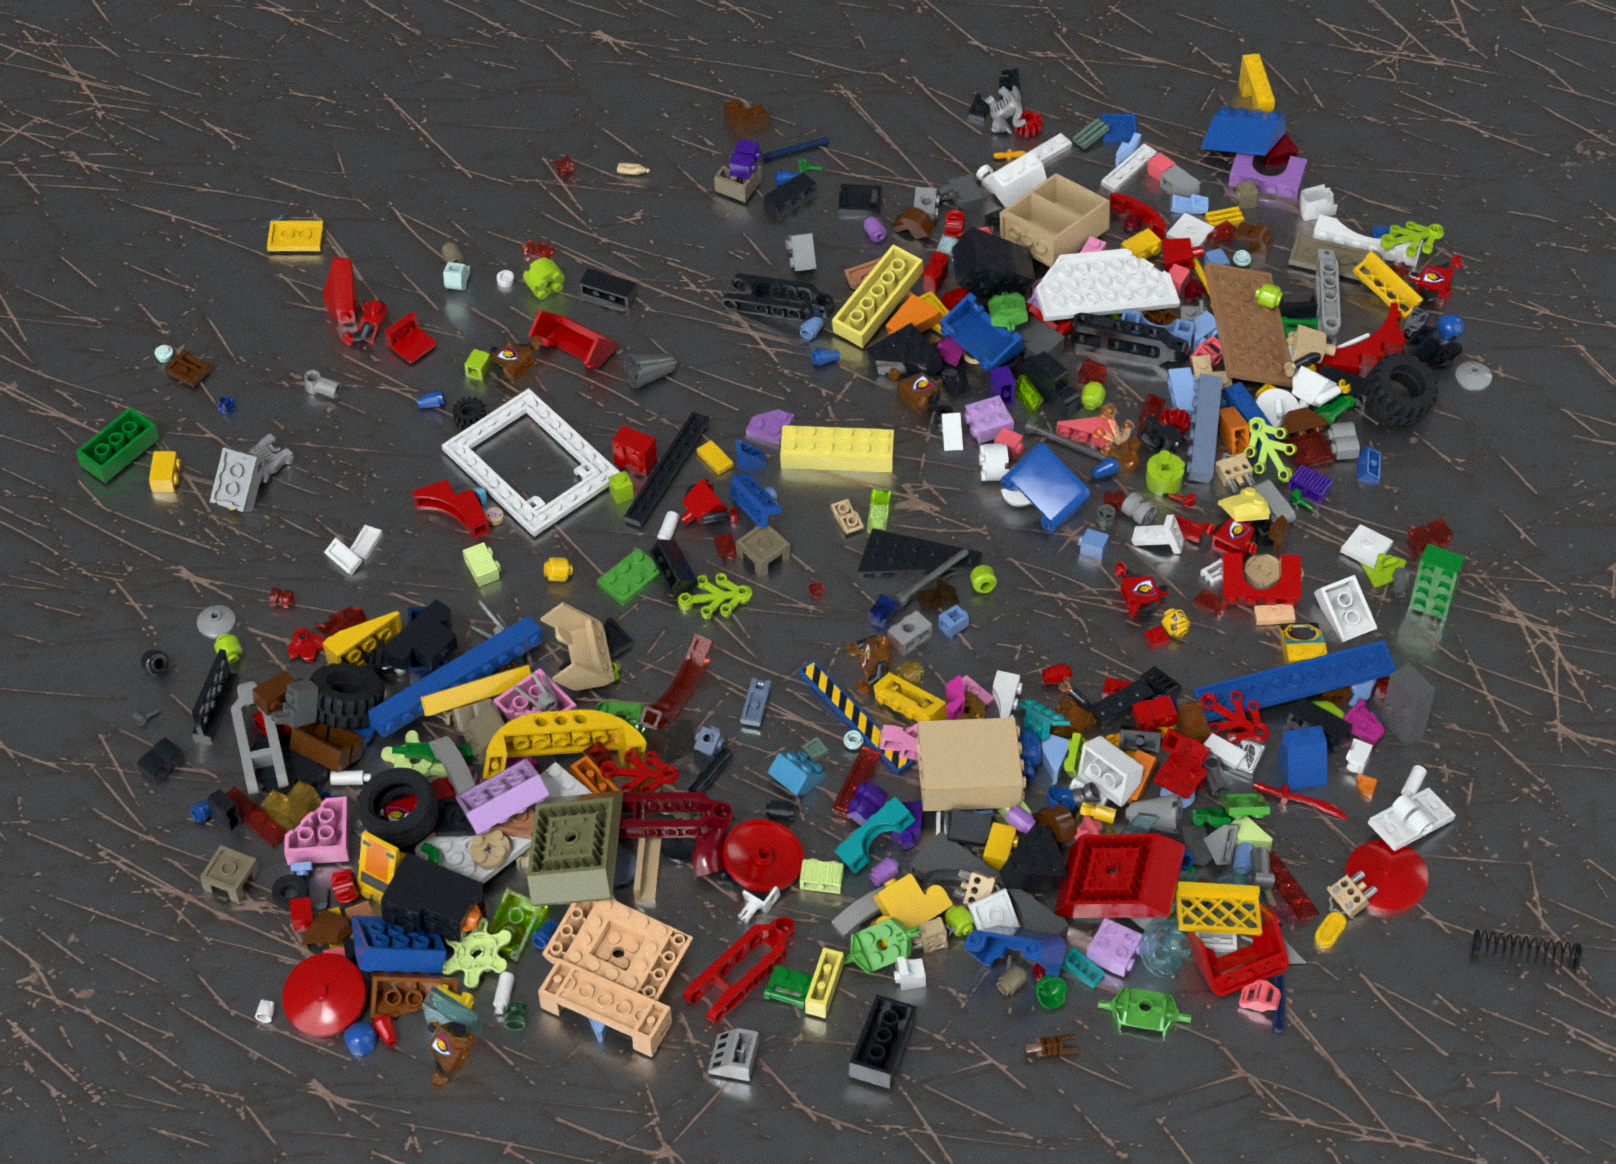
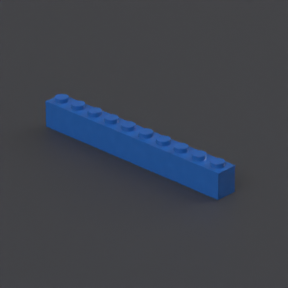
M526 616L369 710L370 725L383 738L394 733L399 728L411 723L414 719L424 714L421 696L492 674L497 669L507 665L515 658L522 656L525 652L542 643V628L529 616Z

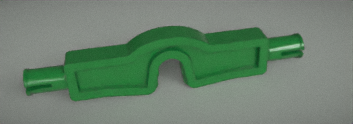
M406 742L405 746L392 745V754H404V757L409 759H425L431 763H441L440 760L436 759L429 742ZM455 744L465 761H469L470 757H476L473 755L469 745Z

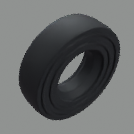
M295 874L280 877L272 886L273 901L279 908L290 910L289 900L309 897L307 882L301 876ZM294 886L298 889V894L293 898H286L282 895L285 888Z

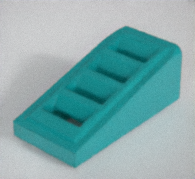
M1072 947L1066 954L1061 966L1062 970L1094 989L1106 973L1075 947ZM1071 959L1075 960L1073 964L1069 962ZM1078 963L1082 965L1080 969L1076 968ZM1085 968H1088L1089 971L1085 975L1083 971ZM1093 972L1097 975L1091 980L1089 978Z

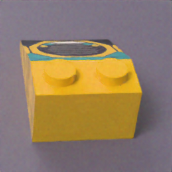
M1318 622L1279 624L1285 665L1327 654L1326 643Z

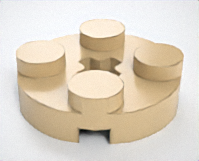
M500 830L488 831L474 836L471 840V859L476 866L478 865L482 869H497L511 855V844ZM489 848H495L492 850V853H488L487 850Z

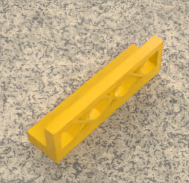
M1372 251L1352 271L1389 307L1391 302L1398 303V311H1401V318L1403 320L1410 315L1414 305L1419 307L1423 301L1422 297ZM1365 267L1369 271V275L1363 274L1360 269ZM1374 280L1380 281L1382 287L1376 286ZM1386 292L1393 293L1395 299H1390ZM1399 304L1407 306L1409 310L1405 313Z

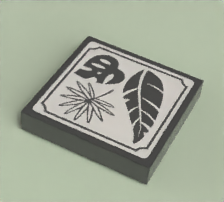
M1233 736L1228 738V740L1231 742L1235 741L1236 739ZM1250 739L1238 741L1235 746L1247 752L1246 757L1236 770L1221 762V768L1252 780L1267 750V746Z

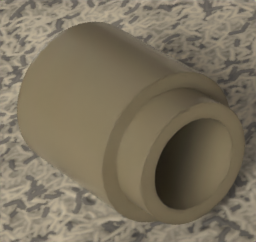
M448 242L443 245L442 255L446 263H463L464 257L456 244Z
M1013 965L999 977V981L996 982L997 988L1006 996L1013 994L1027 982V972L1023 967Z

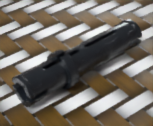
M723 748L706 770L699 773L697 780L688 788V791L702 792L707 786H710L714 777L734 756L733 752L728 748Z

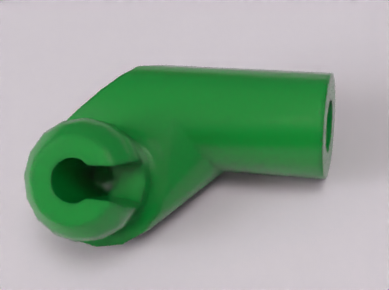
M424 843L421 851L428 855L429 862L438 865L441 862V851L428 843Z

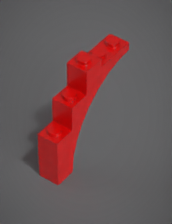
M1391 302L1389 314L1385 322L1369 338L1351 346L1336 348L1334 356L1324 354L1321 363H1313L1316 367V373H1318L1322 364L1357 375V372H1361L1362 366L1374 367L1381 358H1384V355L1401 353L1402 355L1407 338H1404V331L1400 330V324H1397V321L1400 322L1401 311H1398V303Z

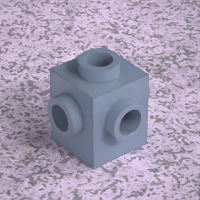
M711 725L709 728L702 726V729L695 736L696 743L694 749L716 758L718 752L725 745V736L720 733L721 729Z

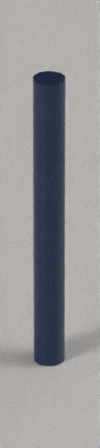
M828 137L786 147L764 153L762 158L765 161L828 144L829 140Z

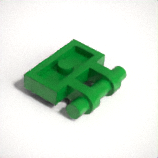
M1195 808L1190 812V817L1196 826H1202L1204 822L1209 823L1215 828L1231 824V817L1225 808Z

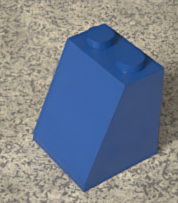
M1321 725L1282 732L1277 760L1285 784L1289 785L1288 791L1327 785V740Z

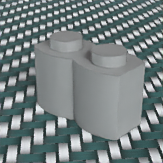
M1332 423L1330 429L1327 430L1328 441L1331 440V454L1335 455L1336 460L1359 458L1360 446L1354 423Z

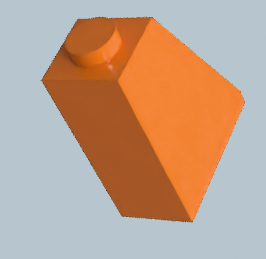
M912 293L885 326L888 330V335L909 323H912L922 333L940 323L939 321L943 318L939 310Z
M1234 406L1220 409L1218 429L1229 455L1244 453L1245 449L1249 447L1250 442L1249 424Z
M1137 750L1133 759L1144 768L1141 783L1126 802L1129 805L1132 802L1141 801L1160 766L1156 757Z

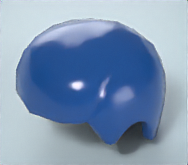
M1454 313L1443 314L1435 325V328L1439 329V336L1445 340H1449L1453 336L1458 338L1465 330L1464 321Z
M1057 784L1048 788L1047 803L1049 807L1059 803L1070 812L1077 807L1072 796V790L1068 786L1058 788Z
M360 1021L353 1023L346 1029L344 1042L352 1054L365 1055L376 1048L378 1037L371 1024Z

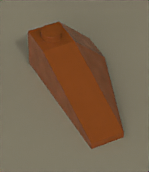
M372 971L370 1018H376L385 1013L389 1017L395 1018L404 1013H412L429 1006L434 1007L451 1002L446 998L442 1001L438 1000L434 996V991L438 984L448 985L447 990L457 994L458 979L399 971Z

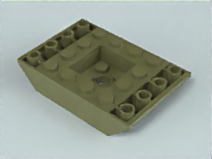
M622 790L546 798L536 805L527 872L533 907L612 899L623 801ZM571 836H576L575 840L567 842Z

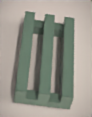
M1097 118L1072 137L1075 144L1085 150L1108 132L1110 128L1109 125H1105L1103 121L1100 122V119Z

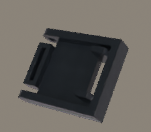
M841 184L838 214L880 217L882 186ZM871 198H877V204L876 202H870Z

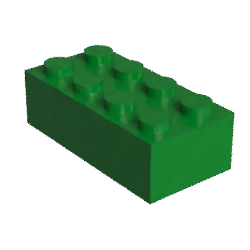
M129 407L76 451L80 466L104 483H107L160 438L156 424Z
M1427 544L1419 562L1409 607L1446 620L1454 602L1465 556Z

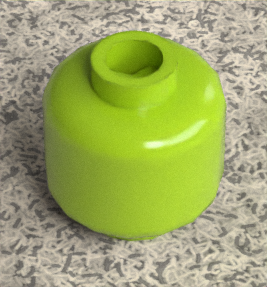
M1264 283L1262 287H1258L1255 297L1258 298V304L1270 309L1279 306L1283 296L1279 286Z
M1089 382L1082 388L1080 402L1088 410L1100 408L1103 405L1106 391L1100 383Z
M977 566L970 574L973 588L977 592L988 593L996 587L997 579L994 570L990 566Z
M229 633L217 637L214 644L217 654L219 649L226 651L229 663L238 661L240 659L239 656L243 652L238 638Z
M955 905L946 912L945 925L955 927V931L952 932L955 936H968L973 932L974 918L965 906Z

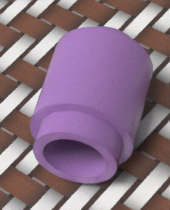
M871 216L864 221V229L872 241L878 242L886 237L887 230L878 218Z
M1019 805L1016 808L1011 806L1005 814L1008 817L1006 822L1021 833L1025 832L1027 834L1036 823V820L1033 819L1034 816Z
M885 857L871 869L869 878L876 886L880 887L899 873V864L895 859Z

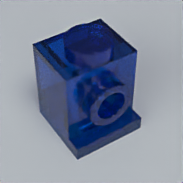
M880 594L879 599L869 611V621L873 625L885 629L897 614V601Z

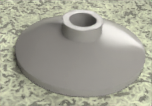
M1468 361L1457 367L1455 378L1466 389L1482 390L1490 385L1492 373L1484 364Z
M223 605L210 606L204 609L197 618L199 631L207 637H219L222 634L229 633L236 623L234 612Z

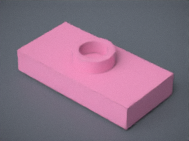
M966 675L962 678L964 692L970 691L983 701L985 709L994 703L995 698L969 676Z

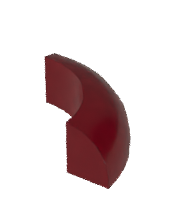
M728 828L712 829L702 838H693L696 840V850L692 851L696 877L726 869L722 858V850Z

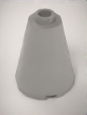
M1180 794L1132 802L1129 807H1126V819H1129L1132 824L1171 834H1180L1181 827L1178 826V822L1182 821V799L1179 798Z

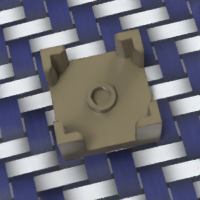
M767 524L766 528L757 526L736 541V553L741 560L744 559V554H746L755 563V572L762 578L768 573V563L781 554L783 562L790 558V544Z
M220 845L201 874L200 879L205 891L212 893V886L228 892L231 901L240 904L244 897L242 886L251 873L255 879L260 870L256 858Z

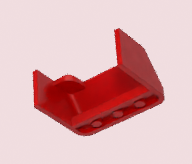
M539 309L528 334L529 337L542 340L541 344L549 348L551 345L557 346L583 359L585 366L594 370L595 367H601L618 345V342L568 317Z
M1264 903L1259 904L1264 923L1261 924L1262 934L1251 935L1252 945L1216 958L1215 952L1211 948L1205 947L1203 941L1191 931L1187 932L1195 962L1209 988L1216 995H1227L1254 983L1256 980H1265L1283 973L1288 968L1289 960L1276 913Z

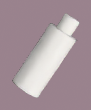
M667 512L658 533V539L671 540L680 518L676 512Z
M1419 765L1413 766L1402 788V795L1407 794L1411 797L1417 794L1427 774L1424 767Z
M364 770L340 771L338 773L331 771L330 774L331 785H364V782L372 778L371 773L364 774Z
M509 972L500 973L493 1002L497 1014H503L504 1009L508 1008L515 979V976Z

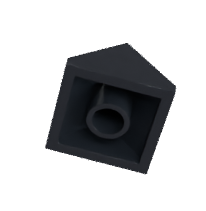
M955 809L944 812L948 841L986 847L992 816Z

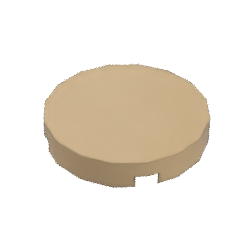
M1269 554L1252 556L1245 564L1244 575L1254 586L1260 588L1273 587L1279 582V560Z

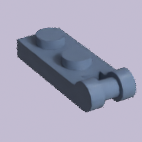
M752 677L741 716V724L761 726L767 699L772 687V680L766 679L762 681L759 678Z

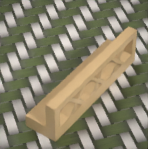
M639 838L634 881L635 903L655 904L662 838Z

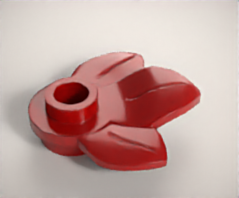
M299 628L293 633V641L288 645V655L291 659L300 655L305 661L313 663L317 650H324L323 642L325 640L320 635L311 634L306 628ZM300 635H305L306 638H305V639H300L299 636H300Z

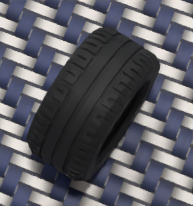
M397 767L378 773L364 786L357 803L358 815L366 831L397 848L412 845L423 839L433 829L439 816V801L431 784L422 773L411 768ZM400 794L417 796V803L414 809L406 817L396 821L380 819L381 809L391 798Z

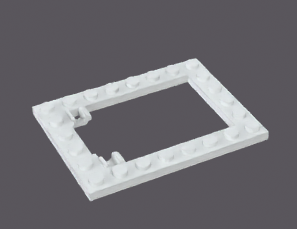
M529 388L442 444V450L534 537L609 487V476L621 473ZM525 413L533 418L581 463L580 466L574 469V473L576 476L580 475L582 481L547 505L536 495L525 501L471 450Z

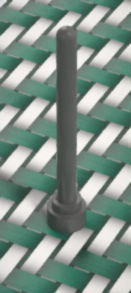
M1029 419L1025 426L1024 432L1030 435L1040 434L1102 461L1108 457L1107 454L1040 427V424H1037V421Z
M962 549L908 590L895 593L892 596L894 602L900 608L907 605L912 595L966 557L969 551Z

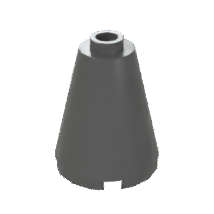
M631 352L626 354L624 359V369L628 371L630 376L626 378L633 389L640 388L672 373L677 367V361L671 354Z

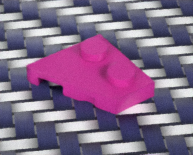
M1361 699L1343 720L1353 725L1351 733L1374 746L1384 735L1385 729L1376 720L1373 712L1369 713L1365 707V701Z

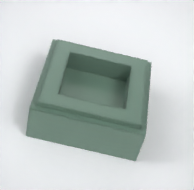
M818 737L801 746V750L808 755V759L812 762H816L829 754V749Z

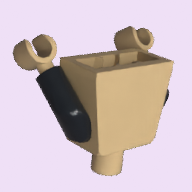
M1302 325L1297 326L1296 333L1294 331L1288 333L1286 340L1288 345H1293L1292 361H1294L1293 364L1287 362L1284 365L1285 373L1288 377L1296 373L1295 368L1300 369L1301 366L1321 363L1324 354L1334 356L1336 345L1326 343V333L1318 331L1313 327Z

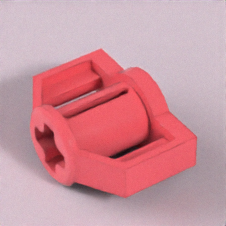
M1212 335L1207 341L1202 342L1197 347L1196 351L1189 357L1190 361L1192 356L1210 355L1212 367L1217 366L1223 357L1220 341ZM1213 344L1220 350V353H1217L1210 346Z
M1256 980L1254 983L1243 987L1239 1004L1241 1008H1251L1259 1012L1277 1010L1281 992L1268 981ZM1254 990L1253 998L1248 1000L1250 991ZM1273 990L1272 1000L1267 1002L1269 992Z

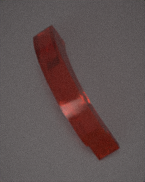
M699 634L694 635L684 662L675 679L657 701L650 705H645L638 722L639 724L658 731L664 729L675 720L692 697L710 661L708 657L714 644L713 640Z

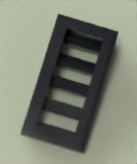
M1270 518L1261 521L1253 520L1251 524L1255 528L1254 533L1263 547L1274 545V541L1268 538L1270 526L1273 524Z
M1155 666L1140 676V679L1144 677L1150 689L1159 697L1170 695L1171 699L1181 694L1182 686Z

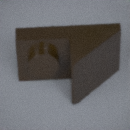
M936 580L935 589L918 591L917 593L922 611L959 605L955 587L940 580Z

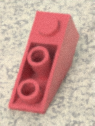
M1102 417L1057 422L1056 434L1081 443L1110 449L1116 432L1117 421Z

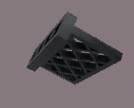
M219 649L192 710L195 722L192 732L193 738L212 742L238 683L239 676L238 674L231 673L227 654L223 649Z

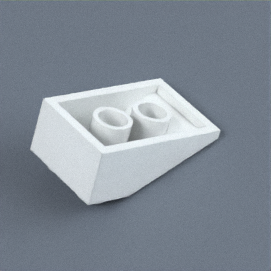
M1355 575L1322 587L1314 592L1323 614L1341 642L1377 629Z

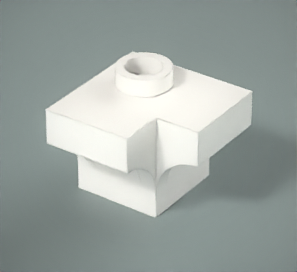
M904 956L897 957V962H895L897 971H894V978L896 984L900 983L901 991L926 987V975L922 958L904 959Z

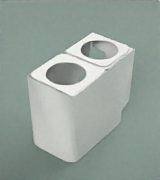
M1325 184L1301 191L1298 211L1304 221L1318 219L1320 214L1325 216L1336 214L1338 205H1334V195L1330 191L1331 188H1325Z

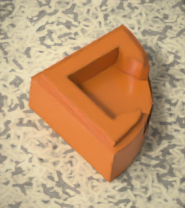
M1358 773V789L1364 796L1372 799L1378 779Z

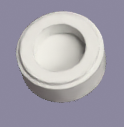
M986 164L977 171L976 177L982 182L983 178L993 173V169Z
M503 270L497 274L499 286L510 287L514 284L513 272Z

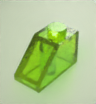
M872 489L867 525L868 533H871L872 529L887 530L891 506V491Z

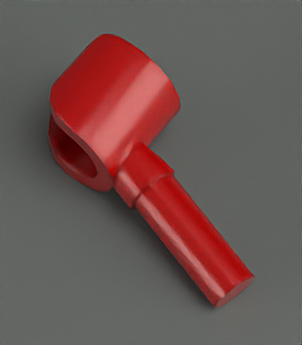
M1191 492L1186 497L1169 494V498L1182 501L1186 507H1191L1196 502L1194 500L1196 495Z

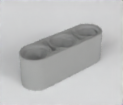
M1270 480L1251 487L1256 489L1268 502L1269 518L1273 523L1281 515L1285 516L1289 523L1296 520L1293 508Z

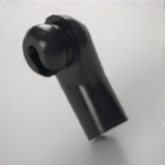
M726 869L719 871V879L722 883L732 887L740 885L731 877Z

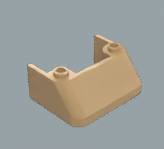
M564 602L541 617L542 622L555 628L557 640L568 645L572 663L552 677L553 681L574 691L607 686L614 681L615 677L605 630L598 619Z

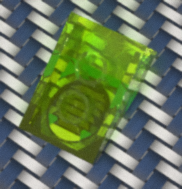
M507 888L487 930L491 935H495L502 930H507L511 933L512 939L510 944L502 947L498 953L518 962L531 943L532 934L542 926L550 906L533 907L530 897Z

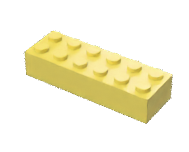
M892 245L832 319L833 332L863 348L923 274V260Z
M783 425L780 451L781 468L892 472L894 430Z

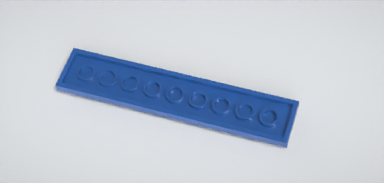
M1381 640L1194 688V695L1203 720L1206 723L1226 717L1214 710L1208 711L1202 708L1200 700L1205 693L1214 694L1217 703L1236 713L1235 706L1230 700V695L1233 691H1240L1242 693V705L1245 713L1248 712L1247 705L1250 701H1257L1259 709L1390 676L1397 669L1385 641ZM1239 695L1233 696L1234 700H1238L1240 698ZM1206 701L1205 704L1207 706L1212 705V702ZM1256 705L1250 706V709L1255 710L1257 708Z

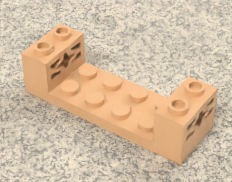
M558 958L538 990L540 1007L558 1016L564 1007L631 1036L633 1049L650 1057H653L672 1025L670 1006Z

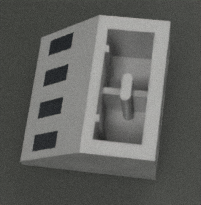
M735 1028L717 1034L708 1074L750 1081L759 1046L758 1032Z

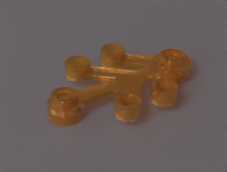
M1107 403L1100 409V416L1107 420L1113 434L1106 431L1104 427L1099 426L1094 430V436L1097 439L1105 438L1121 449L1119 451L1111 443H1105L1101 447L1104 455L1112 454L1122 460L1123 465L1127 469L1135 470L1140 463L1137 452L1142 442L1134 436L1129 441L1131 446L1129 451L1127 443L1131 431L1134 429V423L1126 420L1121 426L1123 430L1121 434L1114 419L1117 409L1113 404Z

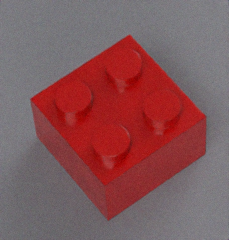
M623 425L612 440L614 464L620 468L633 471L635 474L647 477L657 463L656 438Z

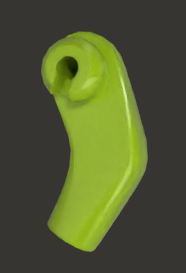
M1313 701L1314 704L1341 719L1345 717L1344 712L1332 702Z

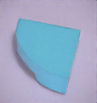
M481 487L474 488L473 491L479 503L483 506L487 503L486 490Z

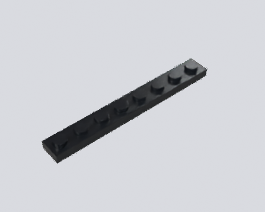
M696 412L691 413L625 513L624 521L639 527L642 526L709 423V417Z

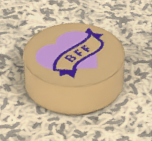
M491 507L485 512L491 526H497L504 520L503 511L498 507Z

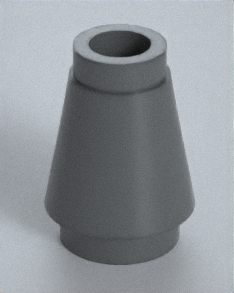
M1396 568L1392 574L1396 597H1406L1412 576L1407 568Z

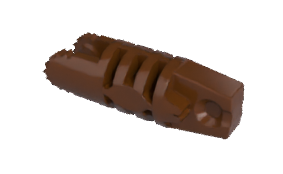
M1078 1034L1035 1038V1043L1024 1045L1025 1054L1036 1053L1037 1057L1080 1053V1047L1076 1046L1063 1049L1062 1042L1075 1041L1078 1039Z

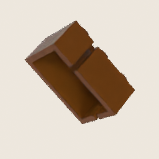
M318 719L316 723L292 728L289 749L338 773L349 764L361 758L364 737L348 729L331 727L329 740H327L329 725L320 723Z

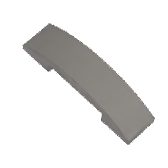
M448 736L429 742L436 759L441 761L455 789V796L475 786L464 758Z
M882 886L858 899L832 921V925L843 938L860 929L861 923L881 912L873 899V895L886 886Z

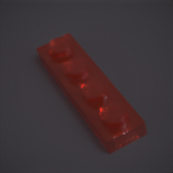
M862 746L831 808V813L848 819L851 818L847 815L848 804L855 798L856 787L861 782L864 783L870 780L881 758V752Z
M235 786L225 793L238 803L242 822L273 849L285 840V834L288 832Z
M1274 851L1269 852L1270 871L1275 876L1274 886L1301 922L1317 918L1320 912Z

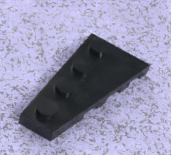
M940 341L931 344L938 353L939 350L936 348ZM962 356L957 366L942 360L943 370L939 371L937 375L941 377V381L953 401L969 397L971 391Z
M610 616L603 627L610 658L612 659L634 644L629 635ZM570 657L559 667V672L572 664Z

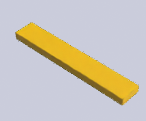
M523 665L421 696L425 716H430L502 694L531 674L529 665Z

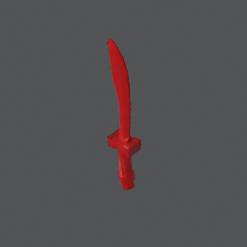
M1255 781L1253 789L1258 792L1280 797V804L1287 805L1288 799L1310 804L1325 813L1348 820V816L1334 804L1288 791L1289 785L1283 784L1281 789H1277L1262 782Z

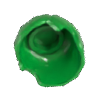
M1046 975L1037 982L1035 994L1043 1007L1054 1009L1064 1004L1066 1001L1065 993L1068 989L1060 976L1055 978Z

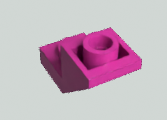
M957 675L954 680H950L945 687L946 699L950 701L946 706V720H957L965 711V696L960 675Z

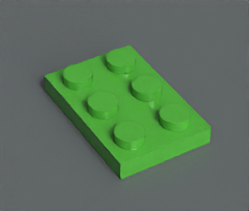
M637 548L596 581L602 590L624 606L660 578L661 574L653 559Z
M1261 793L1220 794V802L1232 818H1244V815L1263 818L1265 815H1270V806Z

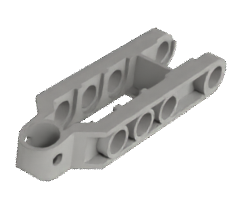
M1318 249L1315 275V300L1318 304L1316 317L1318 318L1317 326L1318 331L1327 334L1326 342L1336 345V333H1338L1341 325L1338 260H1336L1333 250Z
M253 681L241 683L237 686L239 698L231 707L249 795L259 793L255 769L274 765L279 788L289 786L276 723L271 720V715L267 716L259 707L258 710L263 713L270 747L250 752L243 719L247 713L246 707L256 705L253 702L252 689L257 687V685Z

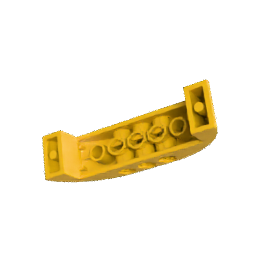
M568 709L564 711L531 713L509 721L495 733L486 751L483 779H489L504 771L506 759L511 757L618 750L621 768H637L634 764L626 762L625 753L628 750H634L643 761L646 740L639 731L625 720L602 711Z

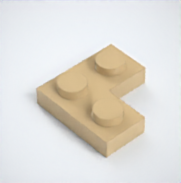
M1210 355L1191 357L1192 370L1196 380L1199 379L1200 374L1223 377L1221 391H1224L1225 387L1233 385L1232 378L1227 377L1226 371L1212 372Z

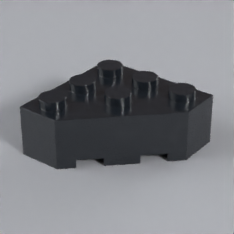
M912 323L866 349L869 364L878 374H917L929 378L943 370L941 355Z
M1032 826L999 871L1004 888L1059 890L1069 875L1051 826Z

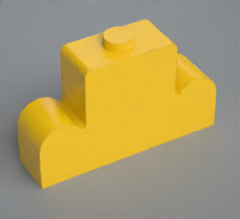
M908 874L897 881L894 877L884 883L886 886L884 889L873 895V899L883 916L875 919L870 927L895 917L906 928L910 929L918 924L929 921L953 906L945 890L939 885L930 886L922 891L912 874ZM880 939L879 944L881 948L887 947V941Z

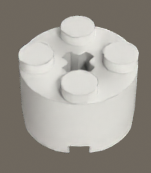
M1006 443L980 445L979 465L982 466L981 481H1000L1002 476L1009 471L1007 469L1009 459Z

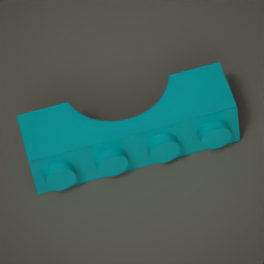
M894 796L876 814L871 815L866 823L857 828L846 841L840 843L834 852L856 874L870 862L869 847L878 835L887 831L901 834L916 819Z

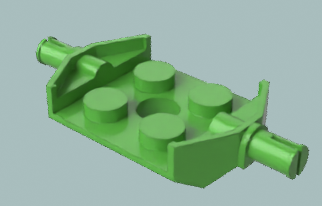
M1002 292L1001 296L994 295L988 301L992 326L1007 327L1008 331H1011L1010 328L1013 331L1016 325L1028 321L1025 299L1019 293L1015 292L1009 295L1008 292H1005V294Z
M602 701L595 708L596 711H602L617 717L619 715L626 716L627 718L624 720L639 731L644 738L653 728L665 730L666 722L654 721L646 704Z
M892 917L851 935L850 954L844 956V960L848 959L844 961V965L855 962L868 974L897 962V957L904 956L905 959L911 955V938L921 934L922 930L914 932L920 928L919 925L909 929L900 920ZM880 939L887 941V949L881 948L879 944Z
M1123 987L1112 1001L1099 999L1098 1008L1112 1011L1119 1029L1121 1025L1163 1031V1036H1165L1175 1022H1191L1192 1014L1179 1013L1174 998L1171 994ZM1142 1004H1147L1151 1007V1009L1148 1011H1143L1140 1009L1139 1006Z

